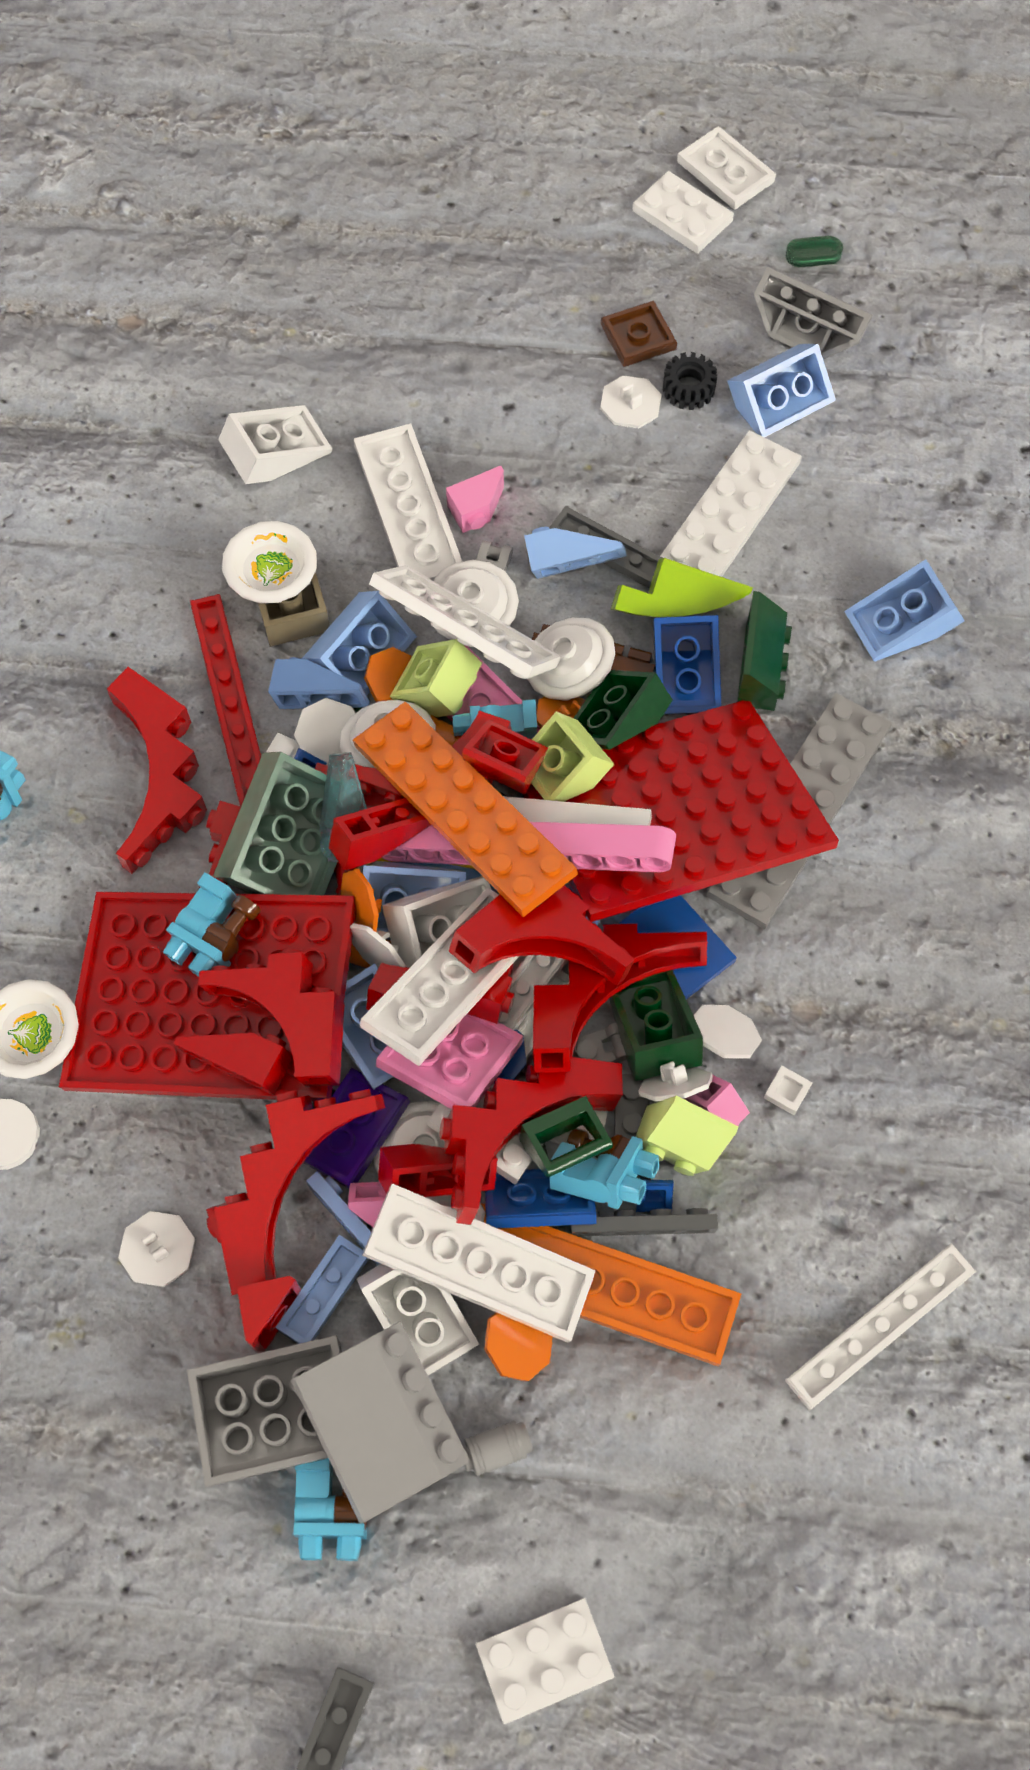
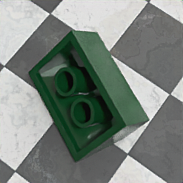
M753 591L746 623L737 702L743 700L750 701L755 709L774 711L777 699L783 700L786 681L780 680L781 672H786L789 653H784L783 650L784 644L789 645L792 626L786 625L787 612L759 591Z

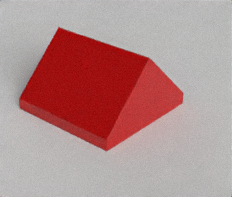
M488 719L466 744L462 755L463 760L467 761L480 774L522 794H526L547 753L548 747Z
M291 1276L237 1287L245 1341L256 1353L266 1351L279 1332L276 1326L301 1291L299 1284Z

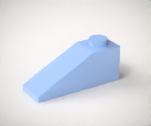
M539 527L534 529L532 534L524 536L531 571L537 579L627 556L622 542L558 528Z

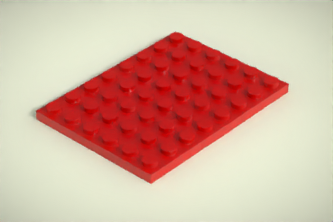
M745 700L658 723L610 750L602 749L612 760L614 766L593 789L564 801L651 809L652 819L650 826H664L676 833L672 866L669 871L639 872L577 869L578 875L568 883L573 892L578 894L590 906L586 915L590 922L836 849L839 842L838 837L751 702ZM530 784L526 794H523L524 798L544 800L532 784Z
M96 892L75 999L79 1027L75 1044L63 1062L59 1088L64 1091L267 1100H276V1095L297 1090L298 1097L310 1095L311 1101L331 1098L333 1086L305 1087L294 1077L293 1060L275 1094L272 1095L185 1054L173 1044L176 1037L255 1033L265 1038L269 1033L287 1043L285 1049L292 1054L283 1029L271 1013L258 1005L239 998L210 996L198 985L199 977L188 968L197 954L191 951L183 964L179 965L163 953L168 941L172 937L166 929L171 922L175 923L178 914L188 906L196 893ZM240 894L254 902L261 911L254 920L246 919L236 938L239 949L237 954L235 953L229 960L231 962L229 967L244 969L249 964H261L267 967L268 954L281 953L283 949H296L303 952L313 963L311 992L314 988H329L335 991L344 1001L353 939L350 926L355 923L356 917L355 897L343 895ZM232 909V911H231L230 914L227 916V918L224 920V922L222 923V925H223V924L226 922V920L233 914V912L235 911L234 909Z

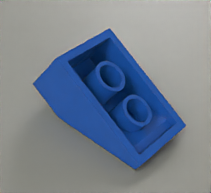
M718 615L654 618L655 673L673 699L664 714L699 713L721 707Z

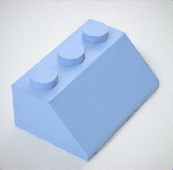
M799 344L727 380L736 409L755 433L763 437L836 401L818 344Z
M379 591L359 592L302 659L312 661L359 683L366 695H368L370 690L364 680L369 657L391 647L404 652L417 636L389 602L379 594Z

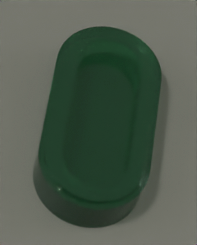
M834 236L797 238L789 242L785 256L787 262L795 267L831 265L841 259L843 244Z

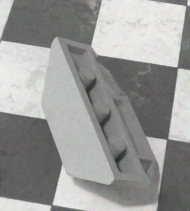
M769 267L766 268L754 293L768 337L791 348L799 344H818L823 359L859 344L873 316Z

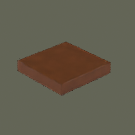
M654 300L601 317L600 325L623 367L677 350V341Z

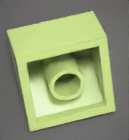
M457 639L418 646L390 697L393 700L415 703L426 710L429 715L435 717L455 715L462 707L463 698L469 687L476 681L477 672L482 662L463 644L458 642Z
M555 712L532 738L533 741L548 747L547 753L531 782L544 800L564 802L589 791L614 766L612 760L578 720L559 712Z
M674 1096L647 1105L636 1137L643 1139V1150L658 1155L659 1161H668L674 1164L673 1168L677 1172L687 1176H694L696 1173L710 1170L737 1133L739 1126L678 1096Z

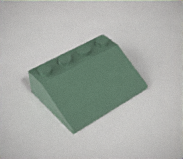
M283 752L263 753L213 877L251 894L325 895L338 861L329 849L334 818L357 812L364 794Z

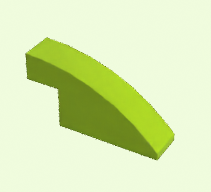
M661 558L658 560L648 593L625 585H618L610 609L630 615L646 617L688 616L722 608L751 594L753 587L666 558Z

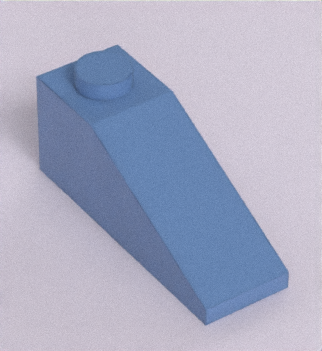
M297 657L275 659L268 692L279 709H303L324 698L352 706V708L370 705V700L362 686L357 682L307 659Z

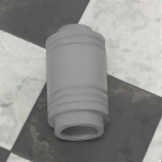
M515 1421L506 1423V1425L476 1434L473 1437L465 1438L466 1447H464V1450L470 1462L464 1466L466 1471L474 1470L476 1476H479L480 1474L488 1473L517 1462V1460L520 1461L527 1458V1453L533 1452V1448L525 1424L523 1422L516 1424Z

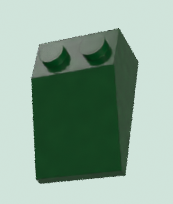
M611 670L602 683L593 689L574 716V719L581 723L602 749L610 750L656 725L673 699L656 673Z
M673 970L654 974L632 983L609 998L614 1019L618 1026L619 1036L625 1050V1057L635 1081L660 1076V1066L672 1061L675 1067L683 1064L685 1069L703 1065V1035Z

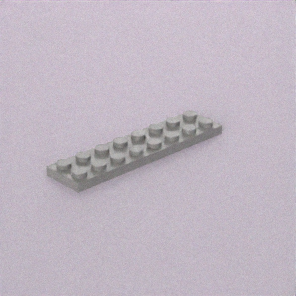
M835 693L790 763L829 825L834 820L892 725V722ZM810 856L713 885L708 890L707 897L765 930Z

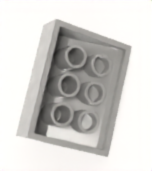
M401 1321L291 1379L360 1524L365 1523L470 1462Z
M336 1335L187 1370L205 1487L328 1458L291 1379L342 1353L341 1343Z

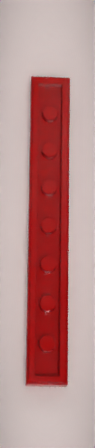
M216 594L190 600L239 805L242 806L260 762L261 753L221 595Z

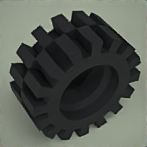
M685 352L681 353L680 359L676 355L672 357V362L668 361L664 370L663 392H665L664 396L666 399L671 398L670 404L674 406L678 402L680 409L684 410V406L689 405V410H694V405L696 404L700 409L704 407V402L706 404L711 402V397H714L718 374L716 366L712 367L713 362L710 359L705 362V355L701 354L699 358H696V352H691V356L687 357ZM693 377L701 383L686 385L680 382L679 379Z

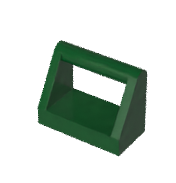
M586 1096L522 1124L519 1136L525 1151L547 1178L613 1148V1143ZM582 1125L595 1139L552 1160H549L541 1144Z

